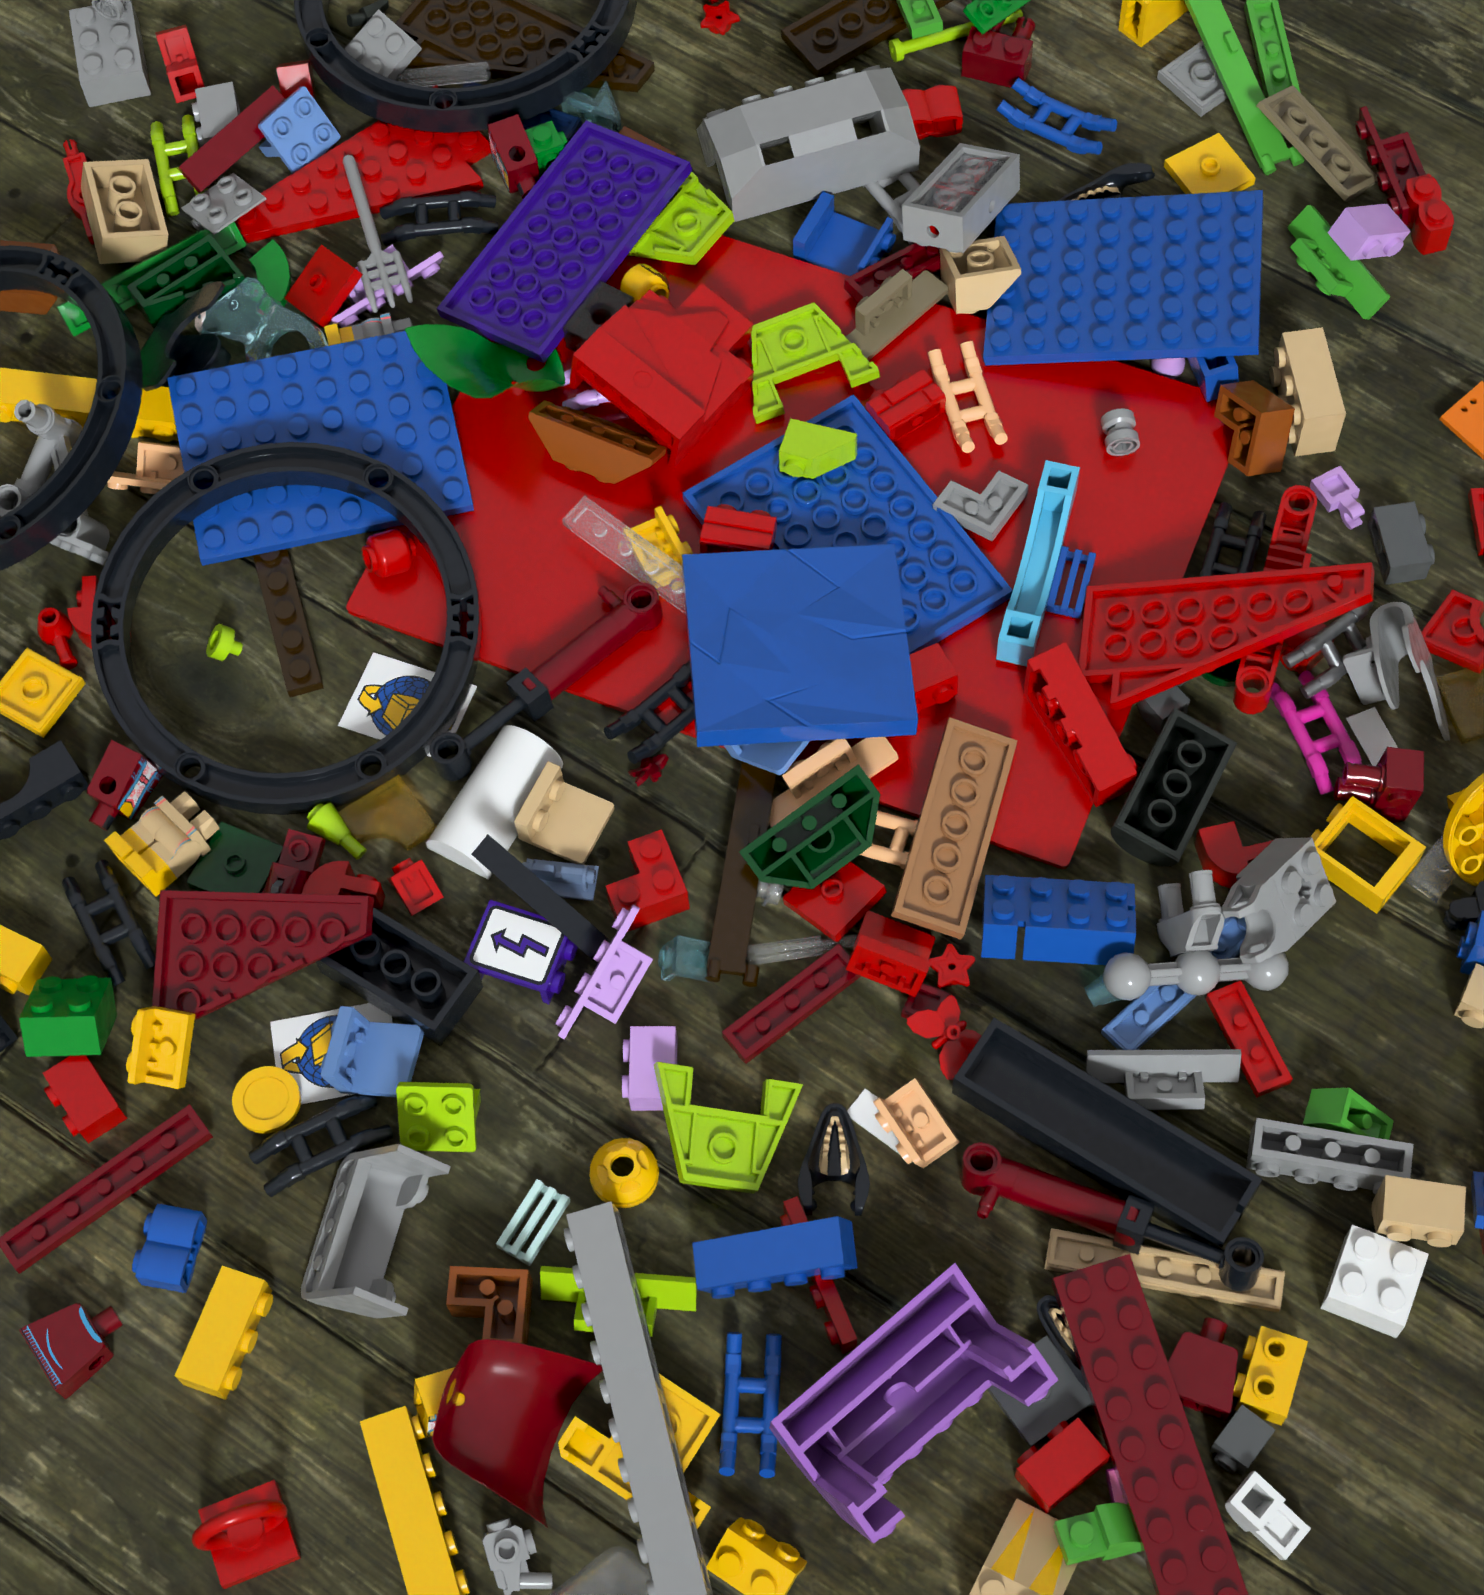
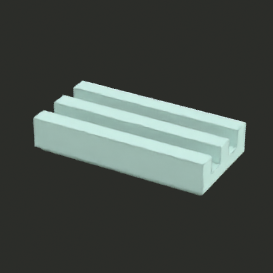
M537 1179L496 1242L497 1248L530 1266L571 1202L570 1198L564 1194H559L552 1187L545 1186L542 1181ZM540 1194H543L542 1200L511 1246L509 1244ZM551 1201L557 1202L526 1253L520 1251Z

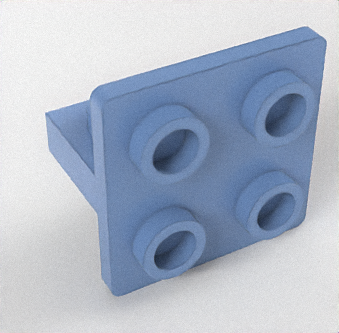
M304 86L299 87L258 124V128L266 138L259 146V149L265 157H280L292 174L322 156L341 138L338 131Z

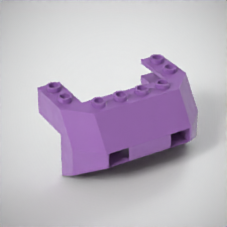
M954 1263L770 1422L769 1429L796 1466L836 1513L874 1544L879 1539L891 1534L896 1524L905 1517L899 1508L883 1497L887 1492L883 1484L891 1479L893 1472L906 1460L916 1457L922 1451L923 1445L937 1433L948 1429L953 1423V1419L965 1408L976 1404L990 1386H995L1029 1407L1032 1403L1044 1398L1049 1388L1058 1381V1378L1034 1343L996 1323L961 1270Z

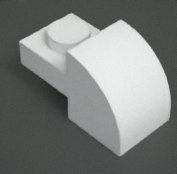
M1251 1471L1225 1503V1508L1232 1519L1245 1532L1250 1531L1280 1560H1286L1311 1529L1283 1503L1286 1499L1256 1471Z

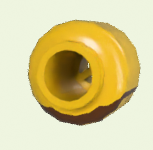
M637 264L630 268L621 281V296L630 305L636 300H640L649 289L658 296L662 295L667 299L669 297L670 289L667 278L647 264Z

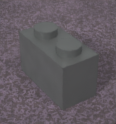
M1415 501L1373 507L1368 529L1384 585L1426 579L1430 566L1435 562V553L1432 544H1427L1425 538V518L1423 514H1418Z

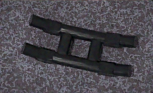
M466 190L453 194L399 198L379 209L381 217L386 220L397 215L401 216L415 211L416 224L413 222L396 226L393 230L381 234V240L385 246H389L399 241L416 239V237L464 232V234L487 233L495 235L498 232V222L483 220L479 217H462L461 219L460 206L476 208L480 206L494 209L496 206V196L481 194L479 191ZM448 208V221L429 222L428 209Z
M1227 502L1221 503L1215 517L1199 577L1252 572L1266 521V514L1263 511H1255L1253 513L1247 537L1243 538L1226 533L1232 513V505ZM1222 547L1242 551L1239 567L1218 562Z
M690 659L671 675L672 677L639 705L634 709H630L627 713L620 716L618 720L604 728L605 736L610 740L631 731L642 720L655 732L649 738L642 741L640 745L627 752V757L631 763L636 764L644 758H649L659 752L668 741L695 720L693 701L681 690L691 681ZM670 697L682 712L666 724L654 710Z
M100 860L95 864V869L107 892L106 895L87 904L74 877L64 878L62 886L107 978L111 977L112 986L115 987L126 980L108 946L129 937L146 970L155 967L156 956L107 860ZM114 907L122 923L101 933L94 917Z
M362 1095L344 1099L317 1115L284 1131L280 1130L263 1140L262 1144L251 1150L249 1157L254 1164L258 1165L291 1144L299 1160V1163L296 1162L277 1173L276 1177L263 1185L267 1195L270 1197L275 1196L285 1188L291 1187L305 1179L306 1176L346 1157L350 1153L360 1152L366 1148L373 1147L377 1143L392 1139V1129L388 1124L357 1132L348 1138L340 1122L341 1119L344 1120L359 1114L361 1111L377 1107L376 1096ZM326 1127L334 1146L313 1156L305 1137Z

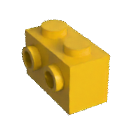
M1264 1326L1260 1327L1256 1337L1249 1335L1242 1358L1249 1360L1245 1374L1238 1372L1234 1384L1233 1396L1238 1398L1235 1410L1238 1411L1240 1406L1244 1405L1261 1419L1282 1426L1288 1416L1308 1341Z

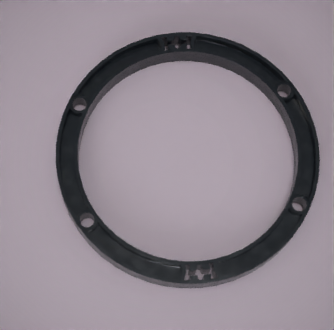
M294 0L295 15L305 52L320 79L334 94L348 105L382 122L414 130L443 133L487 130L489 124L517 114L520 120L523 121L544 113L575 96L594 81L618 54L632 26L637 6V0H600L597 10L589 23L566 48L541 65L520 75L480 86L432 88L390 79L365 67L350 56L338 43L328 26L330 0Z
M14 245L0 246V291L32 290L44 292L65 299L79 307L90 323L95 338L98 355V375L96 390L87 420L64 461L34 494L0 518V571L26 559L53 541L91 505L103 490L129 444L141 404L143 386L142 359L133 326L124 310L102 284L85 268L67 257L44 249Z
M304 442L268 443L219 455L193 467L158 491L134 515L111 549L100 574L91 618V646L101 690L113 715L136 749L166 778L205 800L236 810L277 815L310 813L319 803L326 805L332 802L336 808L360 800L385 788L422 761L429 754L432 741L449 730L467 699L476 674L482 636L481 606L474 572L466 549L456 529L442 509L409 478L378 460L341 447ZM379 480H384L388 482L385 486L381 488H375L372 486L375 482ZM213 482L212 486L208 489H199L203 483ZM309 485L337 489L361 497L392 514L416 536L431 556L440 574L447 604L446 637L434 677L414 709L394 730L363 752L338 763L302 772L266 773L238 769L197 753L174 737L154 717L144 702L134 675L130 642L132 616L138 593L148 571L161 551L182 528L205 511L230 498L274 486ZM108 612L111 613V616H112V618H113V620H114V622H115L116 624L111 625V624H112V619H111V617L109 616ZM462 612L468 613V638L462 636L460 628L463 624ZM110 630V636L112 639H110L106 631ZM370 765L381 766L380 772L374 776L364 774L365 769ZM201 767L197 776L193 778L185 777V773L189 768Z

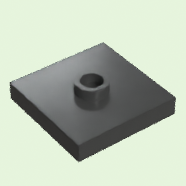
M1047 1335L1034 1345L1054 1372L1058 1381L1049 1388L1044 1398L1032 1403L1028 1407L993 1385L987 1389L1029 1448L1045 1439L1048 1433L1064 1420L1069 1422L1092 1405L1088 1391L1078 1381Z

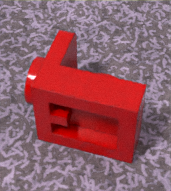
M409 857L391 868L394 875L387 879L394 886L411 916L444 898L422 859L413 863Z

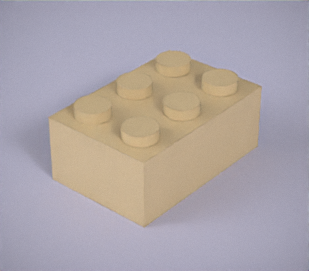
M149 159L83 162L81 192L99 264L141 262L166 249L169 234Z
M1323 327L1282 333L1279 347L1274 349L1275 364L1270 367L1269 375L1272 387H1277L1278 397L1295 408L1287 444H1292L1294 456L1335 451L1346 411Z

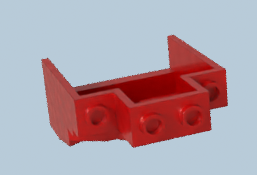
M702 283L677 309L673 308L672 303L666 297L658 296L649 289L640 300H636L630 307H627L625 304L573 354L569 386L575 390L583 380L668 447L671 450L668 465L674 469L750 388L754 371L747 361L741 357H735V355L750 340L753 323L743 311L735 310L725 302L723 296L718 291L709 289Z

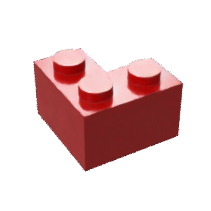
M662 829L628 841L630 859L636 875L605 886L615 919L622 908L629 910L632 904L639 907L640 910L627 931L629 932L689 910L688 892Z

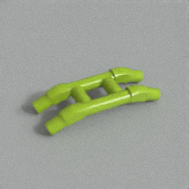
M191 115L183 116L182 132L184 140L166 143L164 128L161 122L155 121L151 124V141L167 216H175L180 213L173 181L186 179L177 169L178 167L170 169L168 157L187 153L189 158L199 150L195 120ZM194 188L195 195H198L199 193Z

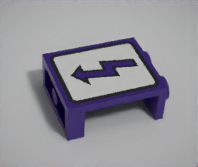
M489 900L464 963L478 970L481 981L485 974L539 991L542 1002L550 1005L554 993L559 994L565 981L564 967L567 960L573 961L578 947L543 916Z

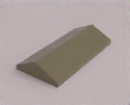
M1293 85L1260 101L1256 105L1344 201L1351 203L1377 183L1376 174Z

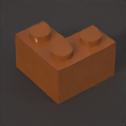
M1254 380L1221 384L1214 417L1234 430L1227 462L1246 476L1281 472L1295 408Z
M450 1266L446 1306L452 1317L484 1318L482 1339L505 1340L528 1345L533 1280L529 1270Z

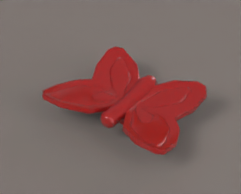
M953 995L947 996L939 1004L936 1011L922 1010L915 1012L907 1018V1025L913 1033L924 1038L938 1037L931 1043L934 1049H938L944 1044L939 1054L940 1069L948 1080H953L967 1059L968 1054L971 1053L982 1036L974 1030L965 1029L967 1026L966 1021H959L961 1011L957 999Z

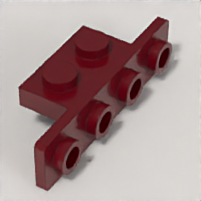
M1367 106L1360 107L1359 120L1355 121L1359 140L1365 139L1368 162L1371 166L1375 165L1378 170L1376 173L1378 186L1381 191L1386 190L1389 197L1387 198V204L1404 224L1408 225L1409 206L1403 194L1406 181L1410 178L1426 175L1409 133L1405 132L1381 140Z

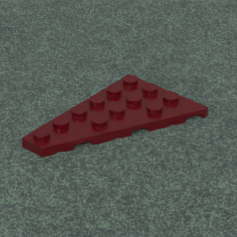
M160 890L152 1006L194 1013L195 1020L352 945L372 935L374 897Z

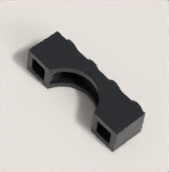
M61 740L29 758L30 772L26 784L14 797L0 803V840L14 836L20 828L34 820L46 817L52 809L66 801L78 798L88 788V783Z

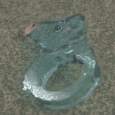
M245 278L209 310L202 312L195 318L194 326L200 334L212 333L216 336H223L242 342L245 345L246 362L269 358L276 341L284 334L293 331H299L306 337L310 349L328 346L325 336L319 327L303 316L283 307L280 301L269 295L266 287L256 278Z

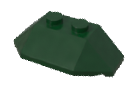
M858 764L748 844L739 853L760 882L814 889L872 846L880 793Z

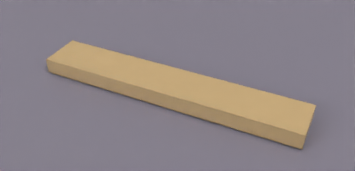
M1051 1228L1044 1268L1046 1270L1070 1273L1130 1254L1140 1285L1143 1288L1277 1313L1281 1309L1285 1271L1262 1267L1254 1287L1246 1291H1235L1226 1287L1221 1281L1218 1269L1219 1264L1192 1254L1142 1245L1139 1255L1112 1246L1113 1239ZM1235 1262L1239 1266L1248 1267L1246 1264Z

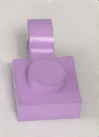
M1341 466L1311 480L1310 489L1315 492L1318 500L1328 512L1338 508L1344 524L1350 530L1362 524V520L1359 517L1364 515L1365 511L1361 504L1355 500L1358 498L1360 490Z

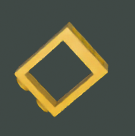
M1352 796L1344 806L1338 803L1326 819L1329 825L1323 832L1317 829L1311 837L1320 855L1328 880L1378 914L1420 862L1426 846ZM1348 823L1398 857L1375 887L1325 853Z

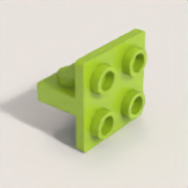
M399 1082L397 1084L396 1094L401 1145L415 1151H476V1119L481 1103L480 1089H474V1086L470 1083Z

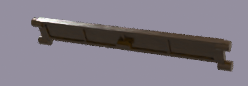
M743 761L705 979L710 982H719L721 973L743 976V985L756 987L760 968L754 964H746L760 880L739 851L768 831L777 775Z

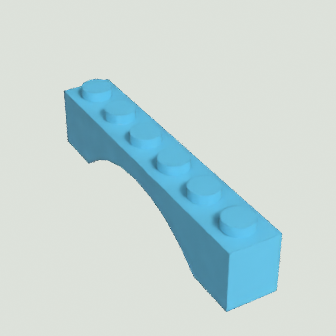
M1045 461L1022 560L998 638L996 660L1027 666V660L1034 657L1077 491L1080 467Z

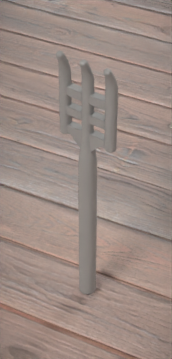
M346 155L343 158L344 169L366 242L371 251L367 260L357 262L358 270L363 274L361 280L373 313L378 311L374 291L384 289L390 307L394 308L395 301L391 286L400 283L408 302L412 303L411 287L401 254L397 250L390 254L382 251L381 242L356 160L352 155ZM391 262H394V263H395V264H392V265H389V266H385V264H388V263H391ZM377 267L375 270L367 271V269ZM398 272V275L388 277V275ZM376 278H380V279H381V280L374 281V282H371V281H370V280H373V279H376Z

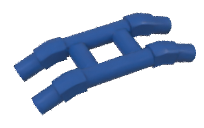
M1019 77L1011 88L1023 96V99L1029 104L1038 108L1034 116L1030 118V115L1023 113L1018 108L1015 109L1004 99L996 108V111L1006 117L1008 122L1016 128L1030 131L1077 154L1089 153L1099 155L1103 148L1100 141L1088 140L1087 138L1073 135L1079 125H1082L1085 129L1098 132L1101 130L1114 132L1117 129L1116 119L1083 112L1045 95L1044 92L1028 85ZM1051 112L1068 119L1061 131L1044 124Z
M727 1332L719 1473L723 1476H732L735 1473L738 1433L761 1434L759 1475L764 1478L775 1476L777 1438L771 1432L769 1426L770 1422L779 1413L781 1334H766L764 1378L741 1377L742 1333ZM740 1393L763 1394L762 1418L738 1417Z

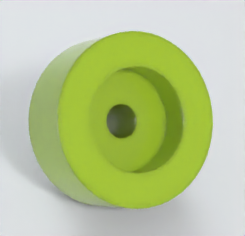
M218 624L209 637L206 654L208 657L224 661L229 653L239 656L243 643L234 640L235 630L233 628Z

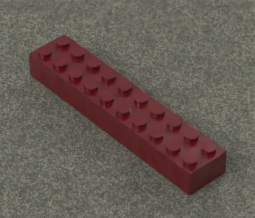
M1130 1254L1054 1277L1052 1287L1108 1453L1110 1454L1120 1489L1140 1540L1141 1551L1156 1595H1248Z

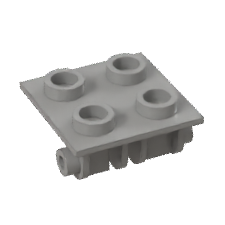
M232 173L221 178L216 185L204 193L193 197L181 209L193 218L191 223L198 232L205 228L215 235L266 200V197Z

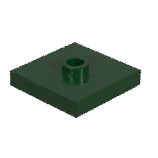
M221 821L218 825L220 829L213 834L208 843L211 851L204 857L201 855L186 883L190 888L197 891L262 893L272 862L279 863L283 846Z

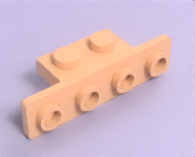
M146 441L138 442L136 474L114 471L107 482V487L126 490L128 485L138 486L142 493L156 494L172 480L184 473L180 447Z
M886 737L865 738L853 747L849 745L846 739H833L825 742L820 746L818 752L806 760L802 759L793 763L788 771L782 775L789 789L773 799L769 825L772 828L858 764L870 779L897 761L899 758L897 752Z

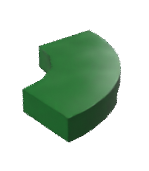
M273 239L249 259L252 268L256 271L257 280L251 292L254 299L249 300L248 303L270 323L286 305L287 300L284 298L290 291L291 269L286 255Z

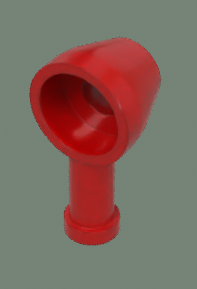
M52 607L43 609L39 613L37 620L38 635L45 644L55 646L60 659V666L67 670L75 668L78 661L73 656L68 643L74 631L69 617L62 611Z

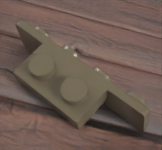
M904 269L900 270L893 277L886 278L880 288L870 297L866 296L860 300L855 308L856 328L846 338L851 343L854 342L869 361L947 295L948 286L928 270H924L913 280L908 272Z

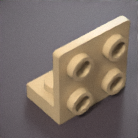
M547 761L514 823L520 840L575 864L584 865L615 808L612 802L565 783L561 767Z

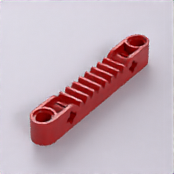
M1295 485L1284 491L1263 571L1302 568L1317 507V496L1309 487ZM1293 508H1299L1302 511H1296ZM1284 640L1241 658L1233 692V702L1235 707L1241 712L1257 714L1266 709L1270 700ZM1246 688H1256L1260 692L1251 693Z

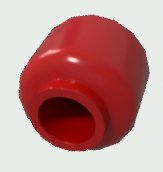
M397 528L370 535L367 538L366 546L362 547V557L367 570L370 573L374 572L380 578L408 571L412 565V557L416 556V547L413 539L406 537Z

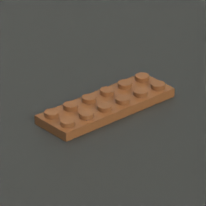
M949 717L944 728L892 909V917L958 939L963 938L1018 740Z

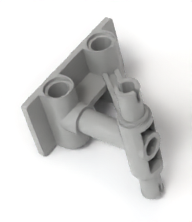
M21 400L17 403L14 409L15 417L19 421L26 423L28 429L38 435L21 478H17L14 485L5 484L0 486V518L34 494L46 482L53 465L55 471L61 465L83 429L78 422L57 414L54 409L45 404L35 405L28 400ZM86 509L65 531L50 543L104 565L109 555V552L105 550L110 534L106 525L88 516Z

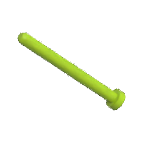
M1019 9L1007 17L1003 25L1016 22L1019 17H1023L1022 10ZM967 22L944 29L941 32L903 42L899 38L889 41V51L894 62L902 61L905 54L966 37L969 35L971 27L975 26L972 22Z

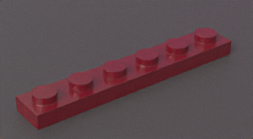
M189 1104L0 1237L1 1250L13 1268L19 1274L209 1141L213 1136Z

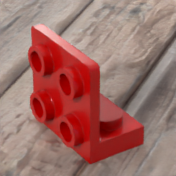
M867 911L845 970L916 997L931 964L929 957L935 937L872 911Z

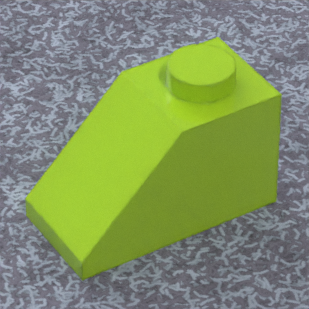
M790 419L779 449V470L793 477H806L810 479L823 475L856 459L857 434Z

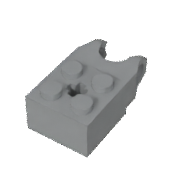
M1312 837L1276 838L1236 876L1237 882L1231 887L1222 905V912L1225 919L1229 917L1245 918L1246 935L1240 947L1242 963L1258 964L1275 954L1288 951L1336 903L1333 889L1330 886Z

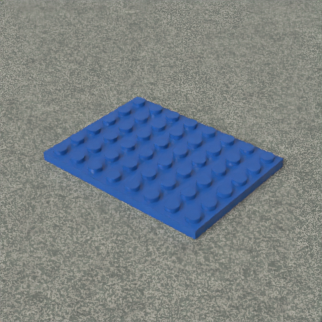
M1263 190L1007 204L996 216L994 237L1005 236L1021 267V275L987 309L983 352L985 366L1259 355Z
M405 331L167 378L184 473L219 455L246 447L283 442L319 443L358 452L390 466L425 491L446 516L474 511L447 384L425 366L414 351ZM379 480L375 482L372 486L375 488H381L385 486L388 482L384 480ZM205 482L200 485L199 489H208L212 486L213 482ZM309 485L274 486L247 492L215 505L193 520L202 566L404 525L389 512L361 497L337 489Z
M854 394L806 422L856 433L857 456L855 460L814 479L790 476L779 470V449L785 436L784 434L682 493L683 501L702 526L707 506L717 507L720 504L731 505L737 511L749 513L754 510H762L773 517H777V532L773 550L895 544L909 655L938 643L1010 599L1013 591L956 519L938 507L937 511L933 509V503L938 497Z

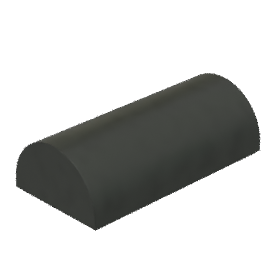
M1174 707L1111 828V836L1114 841L1127 853L1144 862L1166 867L1177 864L1237 742Z

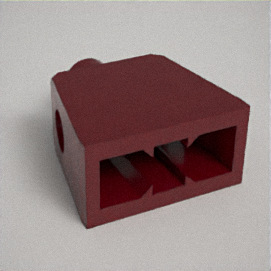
M1206 1317L1200 1335L1187 1331L1183 1332L1168 1361V1365L1184 1407L1226 1421L1232 1408L1238 1350L1222 1344L1228 1325L1218 1319Z

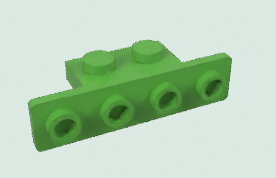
M1307 205L1288 226V230L1296 238V241L1290 246L1298 256L1296 262L1305 271L1311 272L1317 279L1315 284L1324 294L1345 297L1363 319L1369 320L1389 300L1390 295L1360 260L1351 261L1327 233L1331 228L1329 223L1314 206Z

